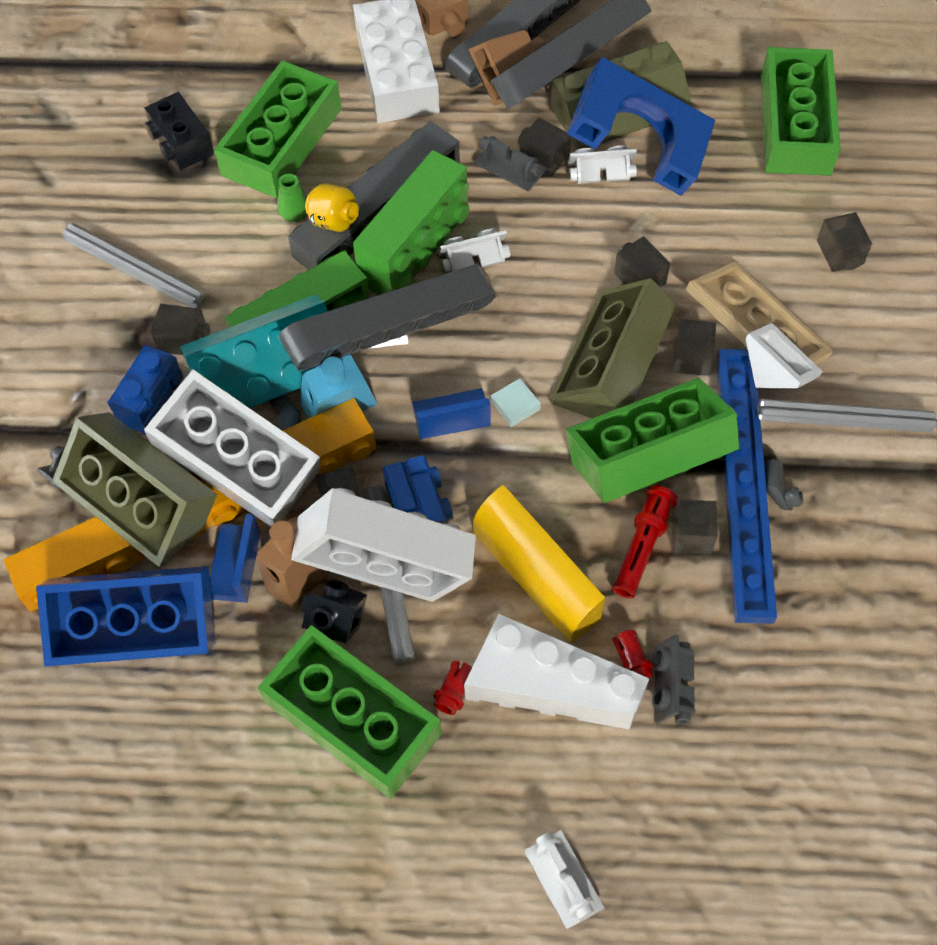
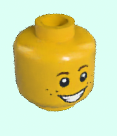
M329 183L319 184L308 194L305 202V210L311 223L319 228L334 232H342L348 229L357 219L359 212L356 197L350 189Z

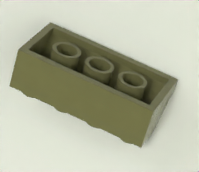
M668 41L609 60L693 107L682 61ZM596 65L552 80L551 109L566 133L587 78ZM627 112L617 113L611 131L600 144L652 125L638 115ZM568 135L577 150L590 148L585 143Z
M652 278L600 291L549 398L552 404L590 418H595L634 402L676 307V304Z
M109 412L76 417L52 480L53 483L158 567L165 566L204 527L217 497L215 492Z

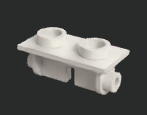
M613 146L608 148L607 151L594 152L592 148L578 149L575 153H570L567 167L575 166V168L569 169L570 181H576L577 184L598 183L601 181L600 170H605L606 182L629 181L630 177H636V164H630V162L633 161L637 151L636 149H627L626 146Z
M494 228L486 229L477 233L475 238L464 240L463 237L459 236L444 241V245L440 246L438 251V258L446 256V259L441 260L444 273L475 265L473 261L474 256H478L481 268L504 263L505 258H510L508 245L501 244L507 234L506 230L496 232Z
M561 830L553 835L551 832L540 836L536 839L537 844L524 850L566 930L604 909L602 902Z

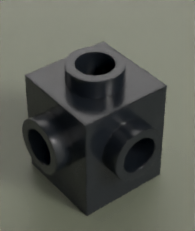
M324 579L313 590L309 589L303 598L301 612L305 613L302 628L307 630L312 625L331 640L346 644L359 630L367 594L349 588L342 581Z

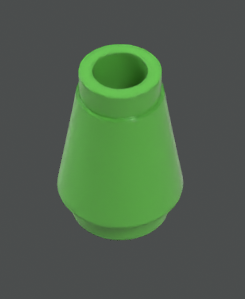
M284 174L278 180L277 211L286 221L299 222L307 216L305 210L307 196L296 175Z

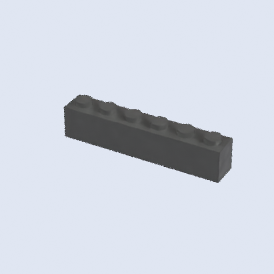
M429 121L421 129L415 130L399 147L393 148L378 164L368 168L364 175L352 185L346 186L355 195L359 208L357 219L345 231L334 232L314 226L310 220H307L304 224L297 226L288 236L292 257L306 269L310 270L324 259L335 256L344 250L348 255L353 253V242L432 150L460 163L459 140L432 121Z

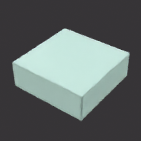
M520 378L491 395V403L510 427L515 426L541 410V403Z

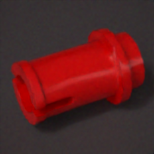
M626 630L618 633V636H614L612 641L616 646L623 667L651 678L653 665L651 661L646 660L636 631Z
M458 660L451 662L450 669L440 690L434 691L433 694L435 699L433 706L447 715H455L457 710L463 708L464 684L472 669L465 662H463L460 669V661Z

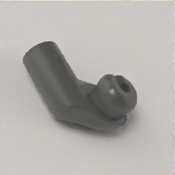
M286 394L270 400V404L278 413V417L275 420L277 428L283 431L301 422L300 413Z
M776 459L766 461L764 465L766 491L780 509L792 511L793 507H800L804 501L803 494L799 491L798 487L787 489L785 486L783 463Z

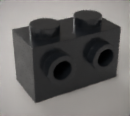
M179 91L144 107L148 118L144 125L153 141L159 140V147L167 161L173 160L180 171L214 155L208 131Z

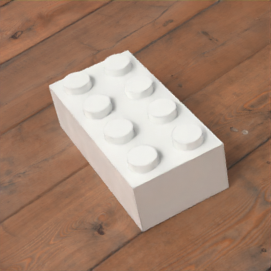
M378 0L354 4L353 12L356 35L377 123L439 113L438 83L415 0Z
M193 369L144 429L149 442L270 527L276 522L283 520L320 470V456Z
M332 488L298 516L291 560L433 602L472 579L476 535L462 531L455 524H441L429 520L421 513H407L392 508L389 503L384 501H371L355 496V493L348 489Z

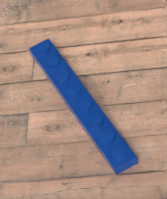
M719 349L716 357L719 397L737 413L739 450L723 456L734 623L774 624L777 619L761 420L757 418L756 411L757 404L759 403L758 388H755L748 350Z

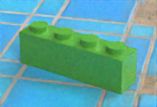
M344 250L335 256L324 259L310 270L297 274L292 280L276 289L268 290L249 304L236 308L231 314L225 316L227 327H232L312 295H317L325 302L327 311L368 299L370 297L367 277Z

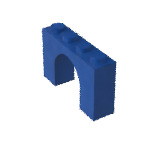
M602 57L587 78L567 134L596 149L611 131L617 113L627 112L642 117L656 130L662 145V153L653 181L681 196L698 178L715 120Z

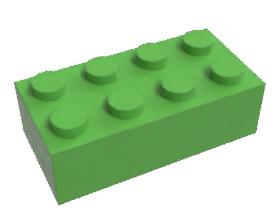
M768 47L761 73L765 173L831 176L841 149L833 50Z
M281 61L215 147L214 152L221 176L278 198L279 178L284 174L295 175L341 111L338 81Z
M432 150L353 242L356 265L367 277L368 289L381 295L411 285L413 277L420 269L423 270L428 266L432 254L439 246L444 245V241L449 239L454 227L458 223L464 222L470 209L468 205L467 193L469 184L467 183L466 166Z
M699 377L566 428L572 465L603 503L618 499L626 494L739 450L737 413Z
M312 625L258 686L265 704L389 799L394 797L442 735L439 718Z

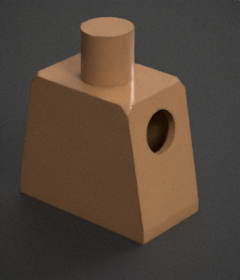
M415 0L423 30L428 35L433 36L447 31L451 37H458L464 32L465 23L468 21V0Z
M521 30L488 40L468 49L494 106L503 103L490 80L546 44L542 38L536 37L531 40L528 32Z
M291 517L287 521H278L273 524L269 530L271 539L258 551L256 556L268 594L294 612L301 606L306 592L309 589L313 590L331 573L330 571L291 560L298 521L297 517Z

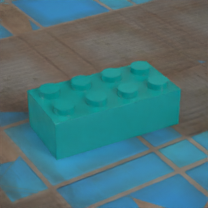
M312 295L182 345L180 349L190 372L192 369L245 406L251 408L301 388L302 375L313 368L298 371L278 336L290 324L328 311L325 302L317 295Z

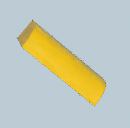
M504 485L500 486L484 501L475 514L473 533L567 641L572 644L601 622L605 597Z

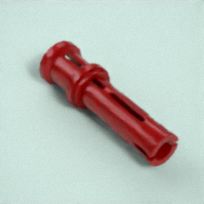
M650 485L645 491L647 498L642 511L637 513L634 518L636 531L625 554L616 581L612 586V591L621 597L635 598L636 590L649 562L656 540L666 533L668 528L666 520L671 508L675 507L678 503V496L663 486ZM641 549V552H640V554H639V557H638V559H637V562H636V564H635V567H634V569L631 571V569H632V567H633V564H634V562H635V559H636V557H637V554H638L639 550Z

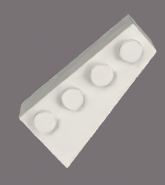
M498 614L467 677L464 689L465 700L475 702L480 700L499 703V706L513 709L515 707L538 710L540 714L555 716V714L576 717L579 721L630 730L645 694L649 678Z

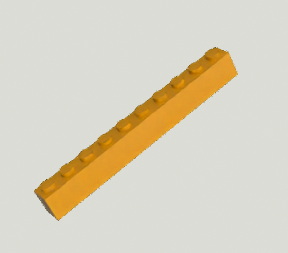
M355 398L283 430V432L320 456V470L313 479L319 476H328L334 473L338 467L351 461L362 460L372 451L376 450L374 431ZM192 472L190 473L217 494L204 527L191 540L199 536L202 531L215 525L226 524L232 521L236 515L247 511ZM94 517L4 558L3 561L18 598L32 612L38 609L36 586L50 578L123 573L130 565L147 557L100 519Z

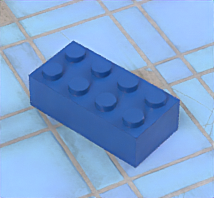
M209 566L50 578L36 586L44 667L208 654L216 644Z

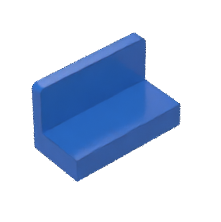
M483 388L412 402L420 440L491 426V405L489 398H485Z
M252 514L245 515L244 525L221 524L210 575L212 600L248 603L261 534L255 516Z

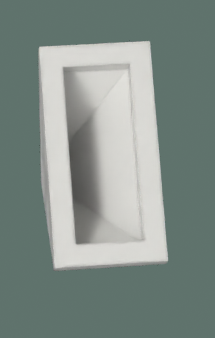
M773 323L749 333L746 337L755 388H799L820 377L823 372Z

